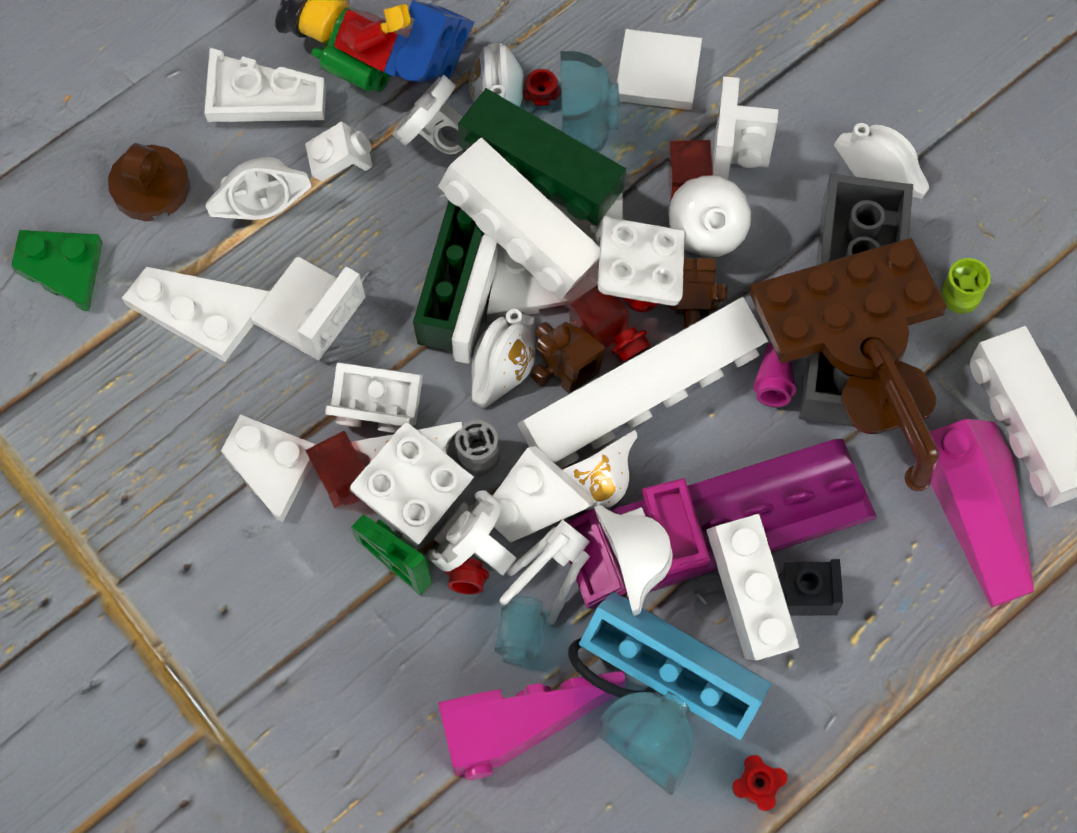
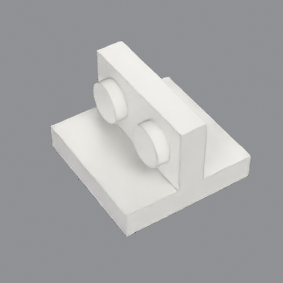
M723 76L716 125L712 175L728 180L730 164H738L745 168L769 166L779 109L738 106L740 78Z

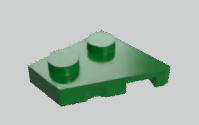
M19 230L11 266L20 276L31 282L40 283L45 290L56 296L59 294L67 298L83 311H89L103 241L99 234Z
M363 514L351 526L356 541L418 595L421 596L432 584L428 570L430 564L425 556L399 539L386 523L379 519L374 522Z

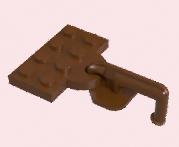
M912 238L751 284L750 296L780 363L822 352L831 365L846 374H850L842 391L841 401L853 426L866 434H880L901 427L916 459L915 464L908 468L905 473V483L913 491L918 492L927 489L939 460V451L924 420L933 413L936 405V396L925 373L921 369L900 360L904 356L908 342V326L943 316L947 306Z

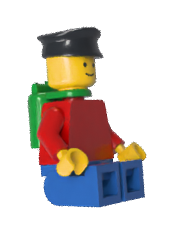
M281 0L275 19V28L279 33L292 32L299 38L308 36L327 45L325 48L320 47L319 49L314 48L312 50V55L319 59L320 67L323 70L366 91L373 89L381 92L387 86L390 76L425 83H433L437 78H441L442 75L450 79L472 30L474 21L445 7L412 0L409 10L407 4L383 9L386 20L369 12L358 11L350 7L348 0ZM411 17L415 19L412 28L407 30L405 29V27H408L410 25Z

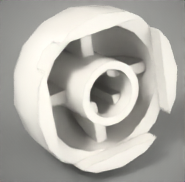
M717 175L701 176L686 181L674 193L668 207L670 228L685 231L684 250L701 258L720 257L734 251L745 240L751 226V209L746 195L734 182Z

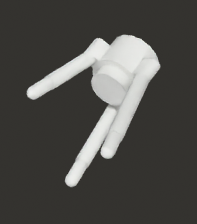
M562 519L557 527L553 526L542 540L509 567L507 574L513 576L542 553L501 596L500 603L506 605L551 558L555 559L562 566H565L570 560L573 563L547 619L548 624H555L581 567L590 558V555L584 551L590 541Z

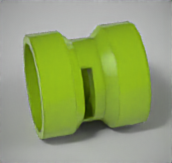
M975 258L959 259L952 264L940 290V294L949 310L965 314L974 311L979 306L991 283V274L988 267Z

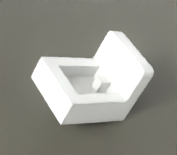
M342 121L305 143L312 177L321 182L352 164L365 171L373 167L370 156L371 144L367 136L362 131H357Z

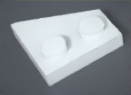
M240 414L221 452L234 470L245 480L249 488L267 506L275 519L283 523L319 449L314 443Z
M536 446L528 447L493 495L501 505L500 514L494 528L511 543L560 522L562 519L564 520L569 516L591 508L596 501Z

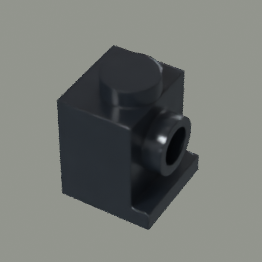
M831 559L830 562H784L780 574L777 575L790 616H836L843 604L840 559ZM801 581H814L816 588L813 590L805 589Z

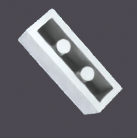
M756 514L707 529L708 538L745 660L757 661L800 648L760 515Z

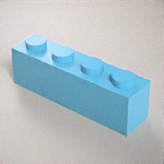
M614 591L597 607L578 644L740 741L772 685L769 681L643 608L640 614L633 616L630 601Z

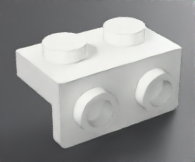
M337 362L331 405H326L325 414L337 416L336 424L361 427L362 420L378 422L377 430L396 433L405 422L414 426L417 421L423 375Z

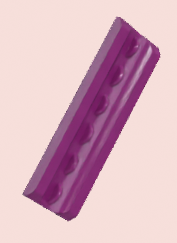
M829 440L688 485L687 487L710 557L709 565L666 575L649 593L717 571V564L706 530L718 525L759 514L770 552L773 553L875 520L877 518L876 513L860 481L844 440ZM643 500L609 510L621 515L642 507L645 517H648Z

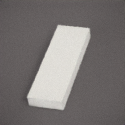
M484 233L480 240L452 337L453 358L457 362L469 364L499 260V243L486 233Z

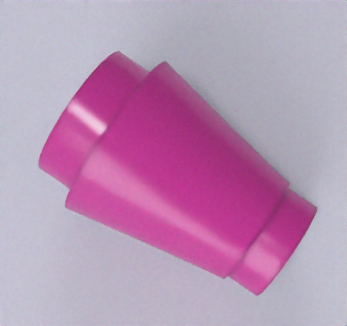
M769 343L766 346V352L764 353L753 389L760 403L770 407H781L787 405L791 397L796 393L793 363L789 361L781 364L772 343Z

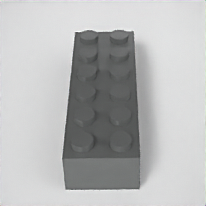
M830 174L823 198L816 265L909 239L913 184ZM822 352L806 356L799 419L854 427L841 401L842 391L850 374H846L831 365Z

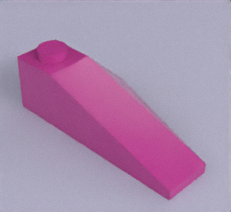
M964 419L930 431L939 451V460L930 484L991 608L1033 593L1034 586L1015 461L996 423L993 421Z
M624 671L598 674L599 677L625 688L626 679ZM578 677L561 683V690L552 691L550 686H543L542 683L527 685L525 690L515 694V697H502L501 689L438 702L456 777L465 775L466 780H477L492 775V768L503 766L615 696L595 687L583 677Z

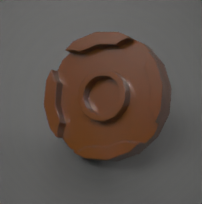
M134 143L113 164L108 176V188L110 195L122 213L131 219L152 221L154 220L152 216L161 215L165 212L170 215L178 210L186 201L190 190V181L187 168L178 154L167 147L153 144L144 146Z

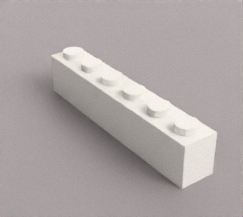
M741 297L524 419L517 425L529 447L536 446L562 469L579 459L576 453L578 449L590 443L595 450L616 438L613 429L627 422L631 429L653 417L649 409L663 402L665 407L668 408L688 397L689 395L685 388L699 382L703 388L723 377L724 374L721 368L734 361L738 368L759 356L756 348L768 342L744 297Z

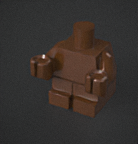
M684 258L682 299L675 306L668 305L670 309L675 311V314L684 315V329L699 322L701 315H708L710 311L716 310L721 302L727 301L728 285L715 284L716 259Z
M547 322L539 325L535 331V334L539 337L537 340L539 345H536V348L541 352V357L547 366L544 367L538 364L532 369L531 378L537 384L544 386L552 377L558 376L562 380L561 387L570 394L599 374L605 347L589 332L568 322H564L555 329Z

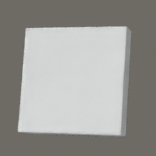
M626 29L615 90V101L692 110L702 38Z

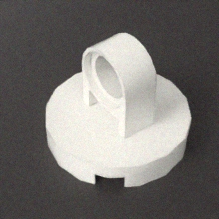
M445 75L437 78L414 103L415 106L408 116L405 115L392 135L403 145H407L420 134L436 149L445 154H457L462 148L459 146V141H449L445 139L441 132V128L444 126L454 127L458 131V122L462 119V116L446 103L456 85Z
M486 490L478 491L474 494V498L478 500L471 507L465 502L461 503L447 518L434 538L440 546L437 551L435 549L429 550L428 557L442 571H451L459 567L474 554L503 576L517 558L489 535L500 514L501 505L499 501Z

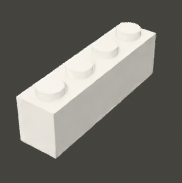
M482 138L449 165L438 185L451 203L459 206L476 222L481 231L493 237L514 261L521 263L538 279V282L545 290L552 292L560 301L591 271L599 260L600 247Z
M1026 326L979 342L970 359L972 375L978 384H983L988 393L990 408L995 418L1003 421L1010 435L1009 441L1014 454L1018 458H1022L1030 472L1029 477L1033 490L1038 496H1043L1049 508L1076 498L1077 417Z

